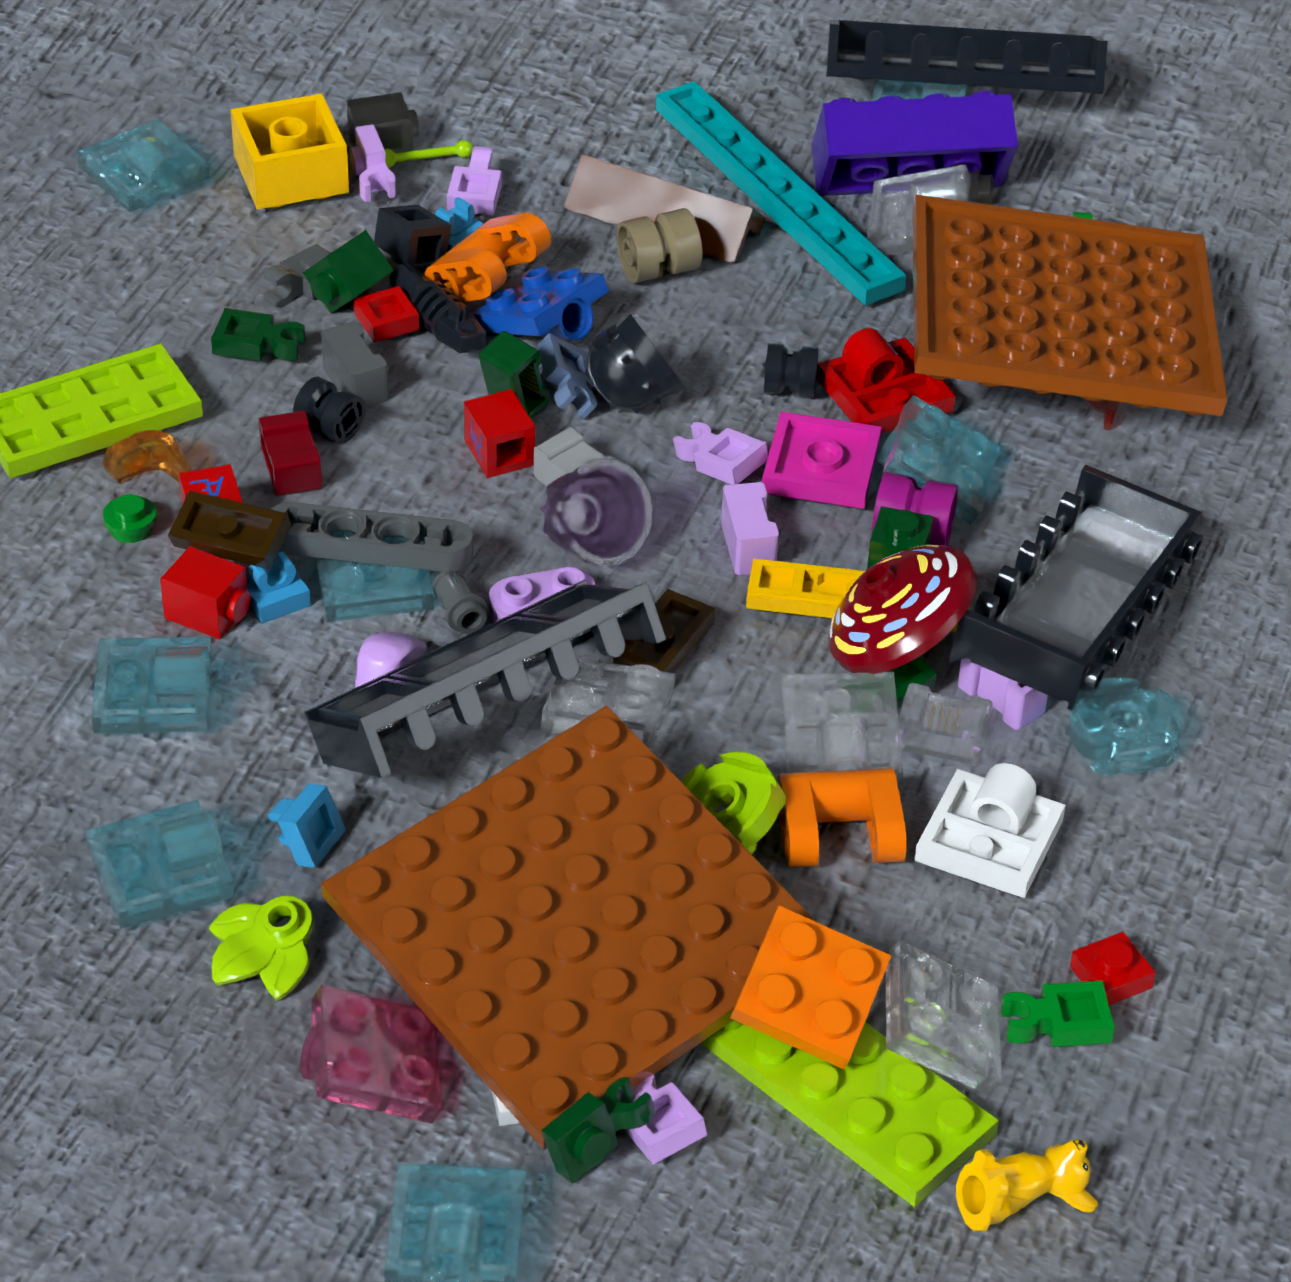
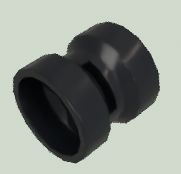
M768 343L764 393L779 395L785 390V387H789V390L795 391L799 397L814 398L819 348L803 346L799 351L793 350V354H788V349L783 344Z
M316 376L308 380L299 390L294 402L293 412L305 410L309 428H321L325 437L341 444L350 440L359 430L365 415V402L361 397L349 391L338 392L334 383Z

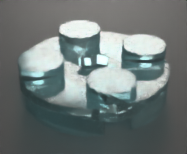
M1111 677L1102 679L1094 695L1084 694L1075 708L1070 711L1068 732L1074 747L1080 754L1090 760V767L1093 771L1103 776H1115L1120 772H1145L1158 767H1166L1174 762L1182 733L1183 715L1177 702L1167 692L1157 687L1155 695L1148 690L1139 688L1141 680L1129 677ZM1124 720L1126 725L1136 728L1119 727L1116 725V721Z

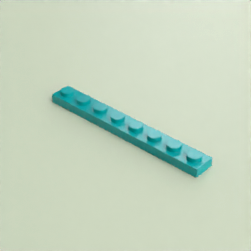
M695 81L656 94V110L861 303L866 306L905 291L906 274Z

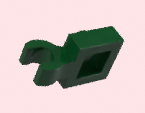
M626 1077L614 1081L600 1099L590 1092L583 1095L541 1130L556 1172L573 1184L593 1166L601 1163L611 1151L619 1146L615 1135L616 1131L642 1127L654 1117L656 1110L651 1095L645 1092L635 1101L631 1102L635 1095L630 1080Z

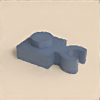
M549 333L537 345L542 358L543 376L551 386L558 389L554 394L557 406L564 410L572 402L577 409L578 417L584 419L597 406V400L592 392L595 386L584 374L587 368L588 353Z

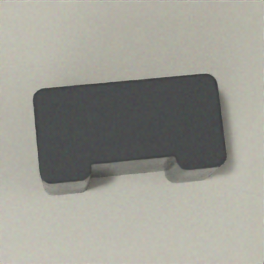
M353 321L323 330L321 332L323 369L338 391L346 390L361 397L365 402V408L388 401L387 362L382 355L373 354L364 341V330L361 325Z

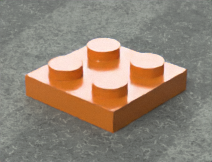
M779 905L730 1019L844 1069L854 1051L891 955Z

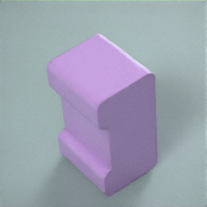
M762 482L726 485L723 487L721 525L733 569L737 575H749L751 573L753 558L777 561L779 532L776 523L768 521L766 514L767 491Z
M968 658L961 659L958 687L970 696H980L1003 714V722L1014 730L1022 729L1045 713L1047 694L979 666Z

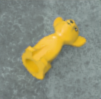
M1072 1139L1067 1143L1049 1146L1045 1149L1042 1156L1022 1152L995 1158L988 1149L976 1151L973 1161L964 1166L956 1183V1200L965 1224L973 1231H987L990 1225L1002 1222L1008 1216L1026 1207L1029 1203L1047 1192L1062 1198L1072 1207L1082 1212H1094L1098 1202L1085 1190L1090 1178V1161L1085 1156L1088 1145L1081 1139Z

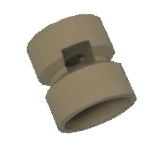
M681 208L659 213L656 216L655 222L651 218L644 216L618 223L616 230L618 255L623 271L631 283L635 284L657 279L662 276L664 269L669 274L674 275L700 268L702 263L701 237L696 221L688 209Z

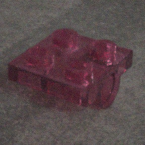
M320 985L311 999L312 1028L306 1036L300 1057L301 1076L304 1080L316 1082L317 1098L432 1124L443 1109L435 1025L420 1008Z

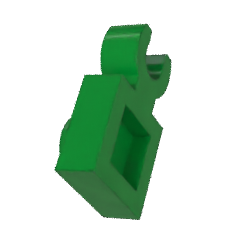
M1103 981L1043 984L1041 997L1037 999L1023 992H1010L1002 996L1001 1017L1019 1016L1023 1018L1008 1020L1006 1032L1008 1042L1026 1043L1033 1040L1038 1034L1048 1033L1051 1047L1112 1043L1115 1027Z

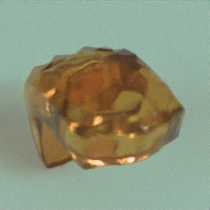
M160 430L136 432L121 441L113 443L111 447L107 448L102 461L105 471L120 484L152 470H162L179 483L178 473L192 471L173 435Z

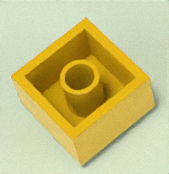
M322 93L230 109L234 157L256 209L278 208L290 203L312 199H327L334 195L349 193L347 145Z

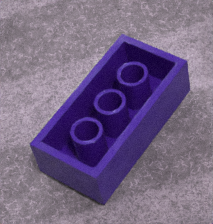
M981 91L971 96L950 97L944 93H936L922 99H903L900 96L892 95L882 97L877 101L856 102L852 98H839L830 103H823L811 144L816 192L820 196L1001 187L1018 148L1011 94L997 95L992 91Z

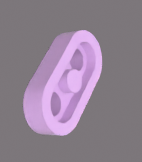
M563 567L505 578L495 583L490 589L489 614L491 619L496 622L582 580H586L588 585H595V581L587 572L574 567Z

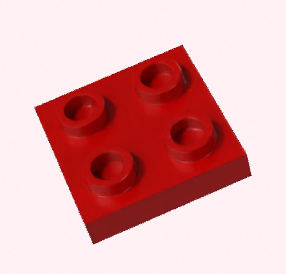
M865 328L856 332L847 340L841 357L818 363L817 381L850 421L882 427L881 434L954 411L956 395L943 380L934 379L925 374L914 373V347L906 337L887 342L878 330Z

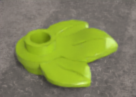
M279 896L269 900L264 905L242 903L227 908L220 913L209 926L210 932L222 941L212 958L211 968L214 983L220 986L259 974L266 989L276 1001H280L287 996L304 977L310 963L305 945L310 940L314 928V917L309 906L300 898ZM291 918L286 925L275 927V924L280 920Z

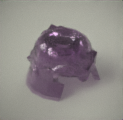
M613 458L592 459L574 471L552 481L547 486L546 504L541 508L545 514L543 532L550 540L566 552L580 557L586 564L592 562L600 566L619 565L635 556L647 541L653 522L652 497L643 478L630 465Z

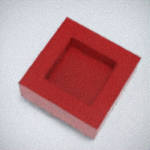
M400 286L354 299V315L373 342L392 339L402 334L420 330L419 313Z
M1124 932L1072 951L1070 968L1081 982L1103 981L1109 1005L1153 988L1156 972Z

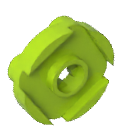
M728 752L719 755L723 760L722 763L715 764L709 769H706L701 763L691 769L680 781L752 855L756 849L757 842L769 831L779 811L784 807L786 795L761 758L747 752ZM731 801H733L723 811L716 812V808L720 804L728 805Z

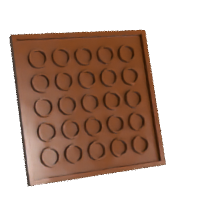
M916 194L912 210L914 373L925 374L939 380L953 378L975 381L989 387L1003 385L1025 388L1039 394L1053 392L1074 395L1089 401L1110 400L1131 403L1140 408L1160 407L1181 410L1196 416L1203 414L1223 416L1227 394L1204 235Z
M607 705L321 883L322 897L543 1150L547 1148L541 1130L587 1092L600 1099L605 1094L607 1088L614 1081L622 1077L629 1079L633 1088L733 1021V1019H730V1016L779 905L815 921Z

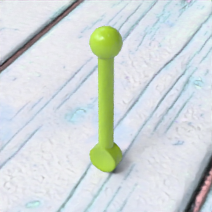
M461 140L454 146L395 153L391 149H384L385 163L389 169L396 162L450 155L468 158L472 155L473 145L468 140Z

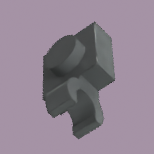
M315 244L281 261L280 265L268 268L263 273V278L275 285V288L264 293V299L276 307L287 305L293 298L302 293L312 300L315 299L316 296L313 294L310 283L303 272L329 255L330 252Z

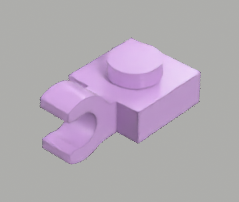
M374 124L355 127L356 146L349 148V157L353 174L360 175V197L365 202L371 201V192L386 190L389 198L395 197V175L388 169L385 163V150Z
M474 146L469 167H454L446 196L447 211L455 207V199L460 197L473 205L475 214L494 216L502 187V171L494 170V167L490 166L493 148Z

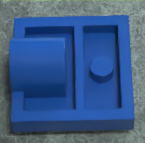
M538 267L525 272L521 276L522 282L514 287L494 292L486 298L487 304L472 312V314L484 330L489 333H501L505 330L510 334L540 336L542 338L551 333L563 340L578 341L583 339L592 328L594 316L591 303L608 293L609 289L602 273H582L579 268H572L562 272L549 271L548 267Z

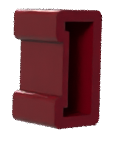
M305 410L258 418L261 451L275 496L322 489L321 460L312 439Z

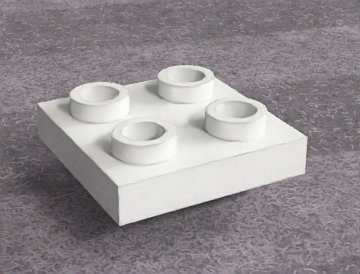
M996 764L990 768L985 778L957 769L916 845L915 861L1025 898L1063 822L1066 805L1036 795V784L1031 775L1013 764Z

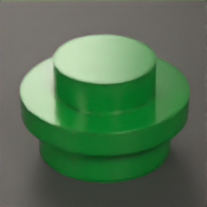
M133 494L123 495L112 500L103 510L105 527L116 540L125 543L139 542L147 538L151 534L157 520L155 505L147 498Z

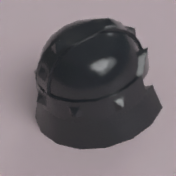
M631 314L624 319L618 328L614 324L598 334L591 341L592 345L588 347L587 368L584 374L592 381L597 391L607 401L611 410L620 409L638 414L640 410L652 404L660 405L661 399L666 395L686 389Z

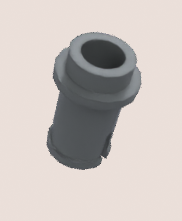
M461 571L452 572L457 583L451 577L450 572H441L433 580L432 591L446 609V621L451 629L463 634H470L481 629L486 623L488 606L484 599L477 594H473Z

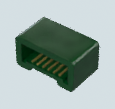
M504 330L480 352L479 360L488 395L512 389L530 419L550 401L549 389L542 384L539 366L542 358L539 350Z

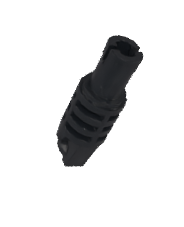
M407 263L406 267L401 264L394 268L389 278L392 288L400 286L419 313V322L438 341L458 353H468L471 350L484 349L486 331L470 309L454 293L448 290L443 283L429 281L412 263Z

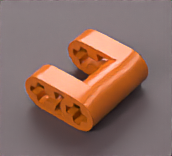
M519 213L491 218L430 265L425 271V277L429 281L443 283L462 302L485 299L505 284L507 280L506 266L534 261L551 245L550 231L546 224L532 213ZM519 235L522 239L518 241L516 236Z
M893 768L778 773L777 782L786 795L785 805L779 811L778 817L785 861L788 868L818 866L819 834L817 823L865 821L874 863L905 861L906 827L897 779Z

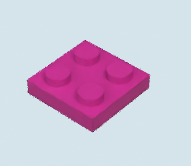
M780 411L762 477V483L765 485L767 494L865 509L880 446L882 427Z

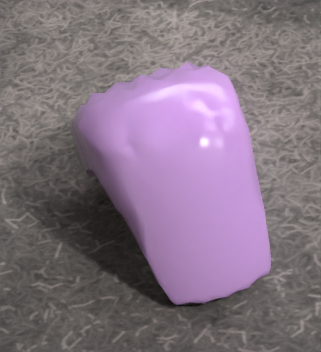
M386 631L372 634L365 639L357 656L355 688L424 656L427 651L425 642L418 640L415 636L402 632L393 633Z

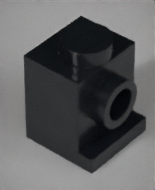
M418 204L379 208L374 242L378 248L391 255V259L394 262L403 264L405 267L407 263H412L421 273H424L430 265L447 253L452 225Z

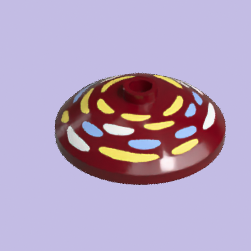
M946 545L917 546L880 560L867 569L853 583L839 603L833 615L829 631L828 644L831 654L842 668L862 675L889 671L918 658L940 642L956 626L967 611L977 586V573L974 565L960 549Z

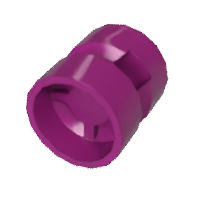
M885 471L876 498L872 533L881 506L908 510L933 516L930 545L948 546L956 513L959 486L928 480L922 488H919L915 478Z

